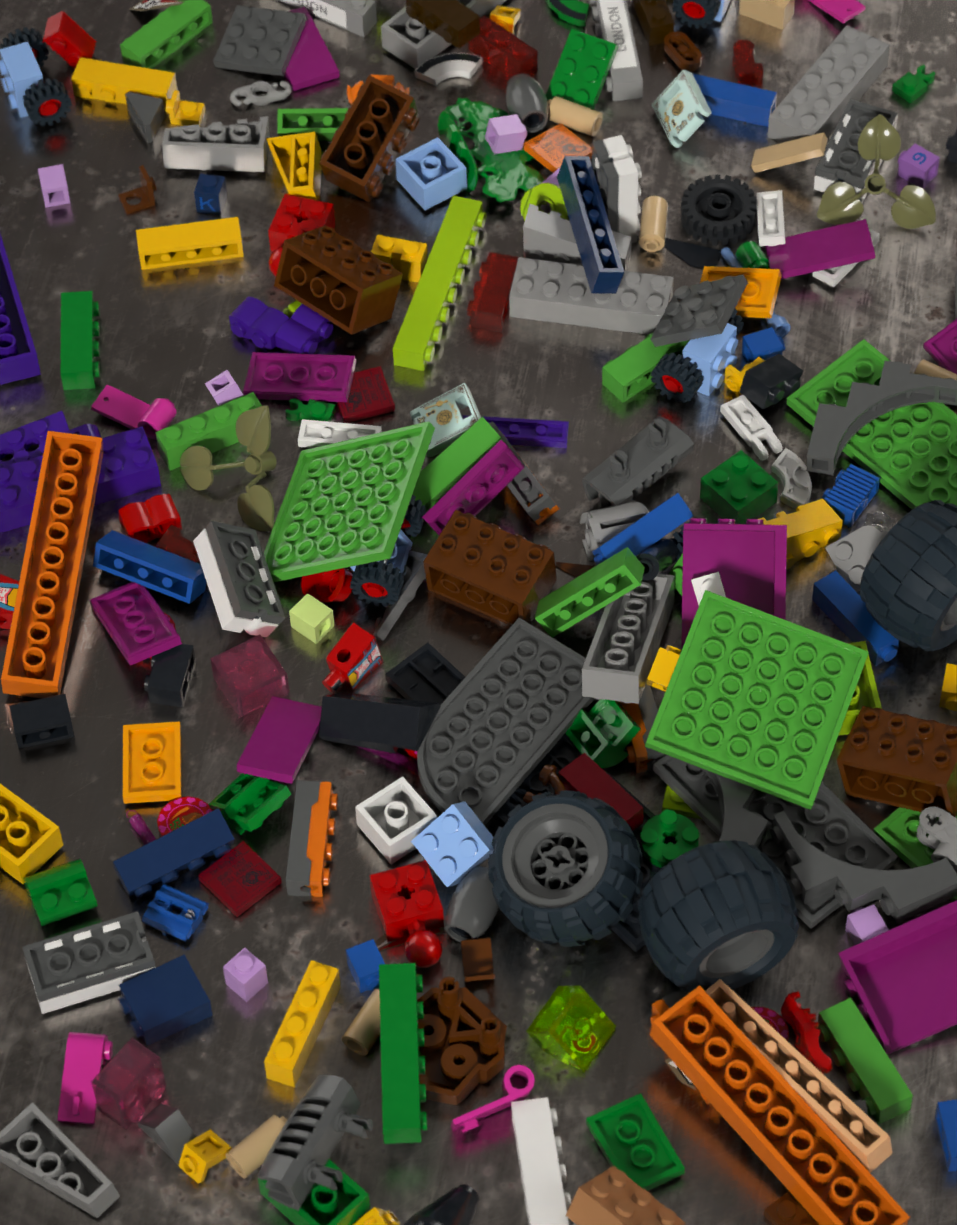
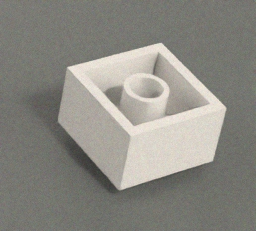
M403 776L355 806L357 826L391 865L415 850L416 847L411 841L437 819L434 811Z

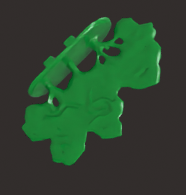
M457 98L455 105L447 106L440 113L438 133L440 140L466 167V190L468 192L476 189L478 174L486 180L482 188L483 193L490 197H495L499 202L515 200L518 188L528 191L545 180L539 171L525 165L526 161L535 158L523 150L524 143L522 150L494 154L485 139L489 118L508 116V112L492 107L490 104L482 101L472 102L467 98ZM459 118H464L465 120L460 122ZM471 122L473 126L469 130H462L465 129L463 126L465 123ZM471 132L474 136H469L467 133ZM462 135L473 140L475 144L473 149L469 150ZM473 156L482 163L481 166L477 167ZM492 171L494 174L487 175L485 172Z

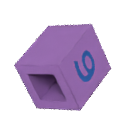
M913 144L907 151L904 150L898 158V176L924 189L938 175L940 157L917 144Z

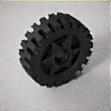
M709 175L705 176L704 182L699 178L695 181V185L691 183L688 186V190L684 191L681 201L682 226L686 228L688 235H693V239L696 241L701 238V243L706 245L708 241H712V246H717L718 242H721L722 246H728L729 240L732 244L738 243V238L743 240L747 234L752 232L756 223L757 199L754 196V191L749 189V185L745 182L741 184V180L738 178L731 181V176L728 175L725 176V179H721V175H715V179H712Z

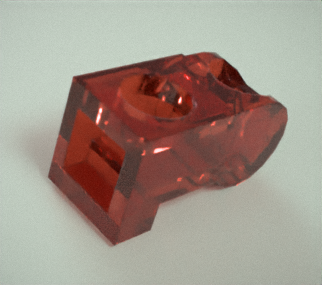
M738 40L733 45L734 56L732 63L736 81L738 84L751 87L763 85L762 63H755V46L749 40Z
M171 525L157 543V548L201 564L194 542L181 537V529Z

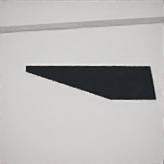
M665 238L664 247L689 265L704 269V266L717 267L721 257V250Z

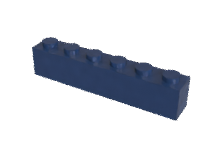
M564 156L557 180L591 293L616 294L624 275V269L590 157Z

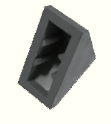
M132 92L126 93L129 114L147 142H153L165 118L163 99Z
M159 1104L138 1122V1126L177 1164H179L184 1145L197 1137L177 1108L164 1104Z

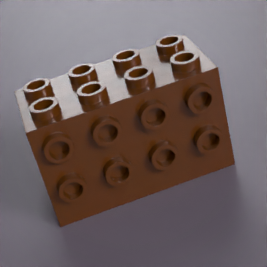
M369 75L365 83L361 85L354 103L348 108L340 128L334 133L330 146L325 150L319 164L325 179L369 203L373 197L377 198L382 191V181L385 175L389 176L395 167L394 159L398 153L402 154L408 142L406 138L409 132H414L419 124L420 118H418L415 99Z
M321 226L320 228L284 240L274 286L352 335L392 318L403 273L396 270L390 263L383 262L375 257L372 252L357 246L351 239L339 235L333 228Z
M455 510L423 561L428 590L510 626L518 618L531 624L536 615L539 600L550 593L557 581L554 552L549 547L543 544L537 545L520 534H511L502 530L501 527L494 523H485L478 520L471 513H462Z
M862 706L836 759L846 795L922 812L928 807H938L956 818L957 726L939 723L936 720L920 719L908 714L893 713L881 708Z

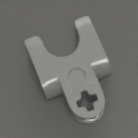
M938 807L925 808L919 816V825L916 831L917 838L923 845L935 850L931 855L933 863L947 858L957 873V818Z

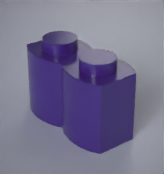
M250 296L229 315L230 327L236 336L251 339L257 347L268 350L275 348V334L282 324L289 319L283 312L268 307L262 301Z
M301 304L292 317L284 322L276 332V347L287 353L314 354L318 343L331 335L333 323L304 304Z

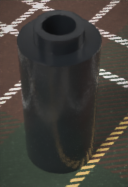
M662 538L636 556L645 567L642 580L654 579L677 560L678 548L673 541Z

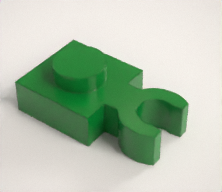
M921 65L917 68L915 75L907 72L892 84V92L911 104L927 91L928 85L935 81L936 72L933 71L929 75H925L926 66Z
M290 399V408L296 410L286 409L285 414L286 419L290 421L304 419L332 422L336 409L334 404L312 399L309 400L308 405L303 404L299 399Z

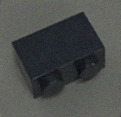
M779 353L747 370L739 392L762 409H765L772 404H777L781 399L793 394L800 388L803 370Z
M181 644L152 656L151 674L146 675L144 690L148 691L150 703L183 707L196 663L193 645Z
M66 694L50 695L43 699L23 701L9 706L18 749L75 737Z

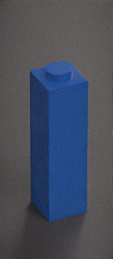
M693 74L712 115L768 127L769 116L776 109L777 92Z
M677 493L592 551L595 556L594 562L598 565L626 547L637 556L694 515L679 493Z
M836 570L813 584L812 600L852 642L866 641L870 661L875 667L884 661L892 660L896 656L899 640L878 625L868 612L866 603L861 600L860 595Z

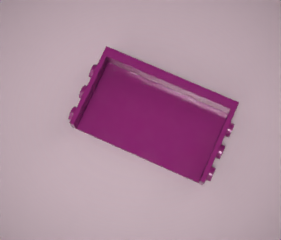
M690 518L689 523H684L681 650L699 607L691 580L719 572L726 598L786 620L787 525H763V520L747 519L746 524H735V519H718V524H706V519Z
M957 901L838 953L841 966L848 978L844 980L846 988L851 997L857 996L860 1002L857 1005L858 1010L865 1021L869 1020L873 1028L872 1032L887 1055L957 1024Z

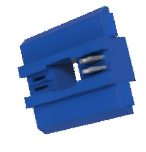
M163 884L160 890H157L153 901L149 902L148 909L142 917V923L162 931L164 936L169 934L186 942L203 920V916L209 908V903ZM178 909L182 912L180 915L172 913V910L176 911Z

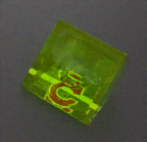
M580 985L558 986L526 1032L544 1052L579 1072H585L617 1026Z

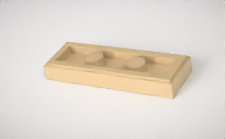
M822 132L756 149L751 168L754 173L823 156L827 137Z

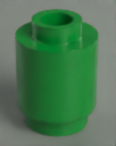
M744 242L738 247L735 257L742 268L770 269L769 261L757 242Z

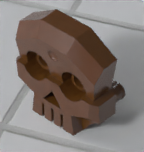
M445 977L440 981L439 988L432 987L417 1000L423 1001L424 1020H418V1029L424 1028V1032H433L429 1036L424 1034L425 1047H419V1056H425L426 1073L420 1075V1084L426 1083V1100L457 1106L468 1097L479 1082L481 1084L489 1082L504 1068V1041L507 1026L466 987L459 988L458 981L455 982V978ZM462 1060L464 1064L456 1065L455 1062Z

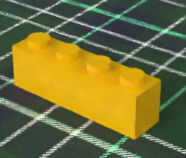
M81 57L71 78L74 96L127 104L125 94L132 92L163 99L164 111H166L167 100L171 99L173 91L177 90L174 72Z
M238 217L136 230L141 270L244 257Z
M313 960L310 961L264 1060L267 1079L295 1088L341 988L339 969Z

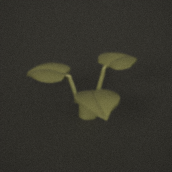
M877 115L870 120L858 139V151L861 157L865 160L875 159L874 174L866 178L865 188L858 194L855 193L853 186L848 183L838 182L829 186L822 196L816 214L820 220L834 225L855 222L864 211L863 204L858 199L867 192L872 195H880L884 192L897 200L891 207V215L899 226L906 229H915L935 223V206L924 189L915 185H907L902 189L900 196L886 188V180L879 174L880 159L885 161L893 159L901 148L899 133L883 115Z
M264 405L243 412L236 421L237 439L242 445L247 446L248 453H252L245 461L212 465L211 451L204 446L197 445L189 447L182 453L180 466L182 475L188 485L199 491L206 490L212 485L214 480L212 470L245 466L249 473L257 476L246 486L247 493H243L238 497V512L242 520L251 528L258 531L271 532L274 526V501L272 495L263 485H255L260 479L266 478V473L273 471L277 464L275 455L268 451L271 439V420L269 406Z

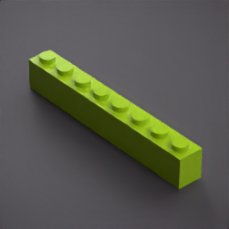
M458 196L452 197L394 343V365L424 371L428 361L432 362L435 352L434 344L441 339V326L443 322L447 323L450 303L454 304L457 297L456 287L463 282L464 267L470 264L472 246H477L479 228H483L485 225L486 213L483 212V201Z

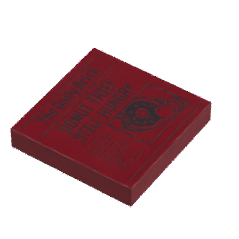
M381 366L354 372L348 402H336L343 423L395 411V404Z
M244 841L198 875L199 881L236 917L240 916L282 883L281 877Z

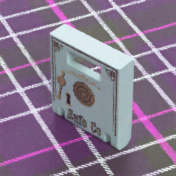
M685 70L652 103L670 143L676 148H680L683 145L682 141L686 142L704 122L702 115L709 117L712 113L693 74Z
M465 383L410 412L414 425L429 421L435 427L426 453L427 457H433L443 452L481 418L470 389ZM458 405L461 409L469 406L472 415L463 419Z

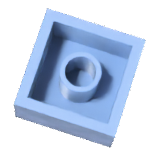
M438 137L395 159L397 181L424 210L467 189L466 167Z
M465 801L452 804L411 841L446 887L459 884L473 868L483 864L489 858V855L494 852L492 847L494 837Z

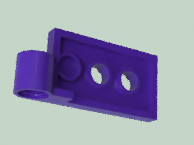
M59 411L1 434L0 467L42 456L48 431L101 437L99 429L94 424H84L70 430L63 411ZM31 445H39L36 450L27 451ZM6 455H14L11 460L2 461Z

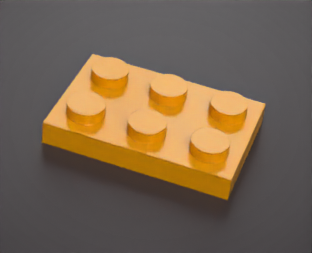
M704 266L700 283L720 280L726 276L744 275L748 283L735 307L738 311L736 316L772 318L782 277L780 269Z
M180 722L123 725L124 804L172 801L182 797Z

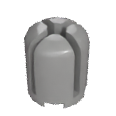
M630 502L582 513L580 524L585 523L586 526L585 539H582L588 561L594 560L595 556L592 551L650 512L643 503Z

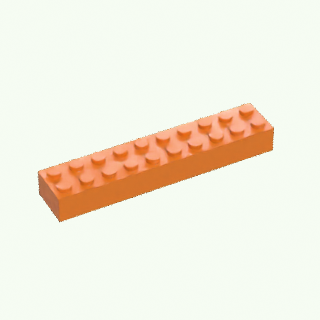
M55 431L47 432L1 676L2 692L4 694L42 699L50 695H60L103 459V438Z
M700 985L653 1021L650 1032L653 1040L819 1225H907L910 1216Z

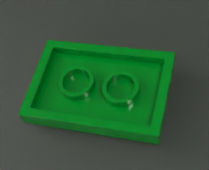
M571 29L546 92L547 100H552L555 96L594 110L619 46Z
M641 1093L586 1118V1125L610 1167L615 1166L618 1170L623 1171L642 1189L649 1191L685 1174L684 1165Z

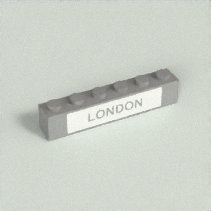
M276 0L295 9L306 6L310 15L361 37H365L377 23L376 2L374 0Z
M589 0V4H594L591 7L592 20L597 21V24H595L596 37L619 46L608 77L605 80L607 92L611 91L613 101L643 98V79L626 0Z

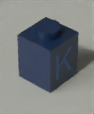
M200 173L194 190L197 213L222 216L228 198L225 177Z

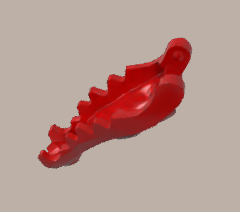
M800 992L788 994L781 1006V1015L792 1026L796 1034L795 1046L797 1051L822 1074L829 1073L832 1070V1060L823 1053L819 1046L820 1030L817 1029L819 1023L814 1022L816 1014H809L810 1008L802 1009L801 1003L795 1001L800 998Z

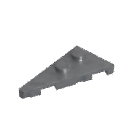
M409 550L406 565H404V583L397 602L395 601V604L385 606L386 610L383 619L379 617L376 620L373 634L379 640L384 641L407 604L415 597L422 581L426 579L423 561L427 554Z

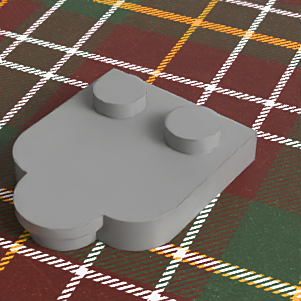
M863 526L825 547L838 573L858 594L860 593V582L866 564L879 543L889 532L888 530L880 532L874 526Z

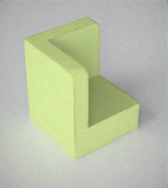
M306 594L289 611L291 627L315 644L334 627L333 610L309 594Z

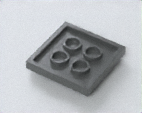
M237 5L214 57L215 67L284 76L307 21L305 13Z
M744 275L726 276L720 280L704 281L692 286L684 285L679 287L674 292L651 337L654 346L658 347L722 334L748 283Z

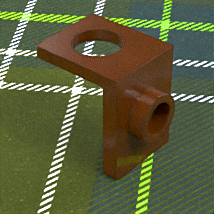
M144 165L139 166L141 187L118 194L126 214L155 205L153 192L157 191L153 177H149ZM133 196L141 198V202L136 205L128 204L127 200Z
M491 939L461 941L464 981L495 979Z

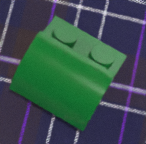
M600 699L589 712L580 710L573 724L566 731V735L581 754L585 752L601 768H608L620 763L628 756L625 747L641 728L619 701Z
M242 773L208 805L213 811L219 808L229 829L241 835L246 830L252 832L259 828L273 811L282 807L284 801L291 795V792L286 785L270 781L267 778Z
M80 858L24 877L27 892L41 926L98 907L85 867Z

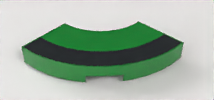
M546 0L549 8H552L559 14V18L573 25L586 26L589 13L588 3L579 0Z

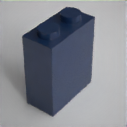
M185 954L119 984L121 997L117 998L118 1003L124 1014L130 1013L133 1019L130 1021V1025L137 1038L142 1036L147 1046L213 1016L210 1000Z

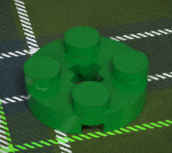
M664 810L661 814L649 819L642 828L640 842L643 855L653 865L663 868L675 858L699 846V830L687 817L676 814L673 810ZM665 837H674L676 844L671 842L667 845L664 844Z

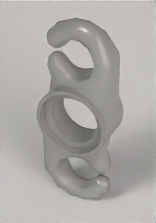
M258 81L251 85L236 88L231 93L230 100L234 105L241 106L242 102L236 99V97L245 96L244 104L253 103L257 106H265L271 102L286 99L291 94L292 88L288 82L281 81L280 86L284 87L285 90L277 91L275 90L278 87L277 83L269 84L264 81ZM258 91L267 92V94L264 96L255 95V93Z

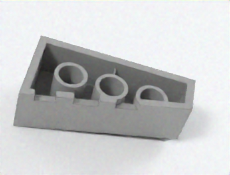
M269 116L259 117L260 121L249 123L247 119L237 120V124L222 125V122H214L206 128H200L199 125L165 128L162 142L164 168L265 172L269 149L266 138H270Z
M529 204L523 225L524 258L583 265L570 221L560 218V213L550 211V214L538 211V206ZM612 231L623 269L627 271L631 256V236Z
M33 1102L0 1131V1162L94 1217L98 1218L120 1197L113 1183Z

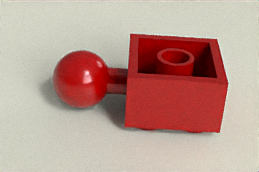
M284 194L268 230L270 251H272L269 258V269L275 277L284 240L320 228L321 226H328L334 229V204Z
M424 860L369 875L371 895L387 942L408 937L404 945V953L410 963H415L418 968H429L435 965L442 955L443 948L439 937L430 930L444 927V914L427 861Z

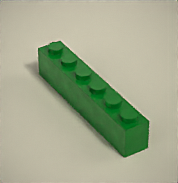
M415 963L379 964L384 1144L422 1142L421 1131L427 1130V1112H421L420 1106L421 1102H426V1083L420 1084V1075L426 1074L425 1056H419V1047H425L424 1028L418 1029V1020H424L423 1001H417V993H423L422 974L416 975Z

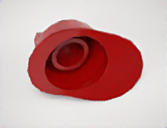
M346 567L302 576V593L304 596L309 594L320 602L325 603L345 601L353 590L350 589L353 572Z

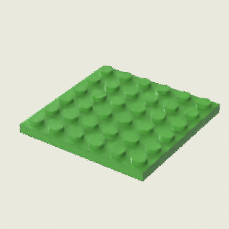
M428 421L302 450L263 553L273 582L390 559L435 427Z
M705 590L645 747L811 810L869 652Z

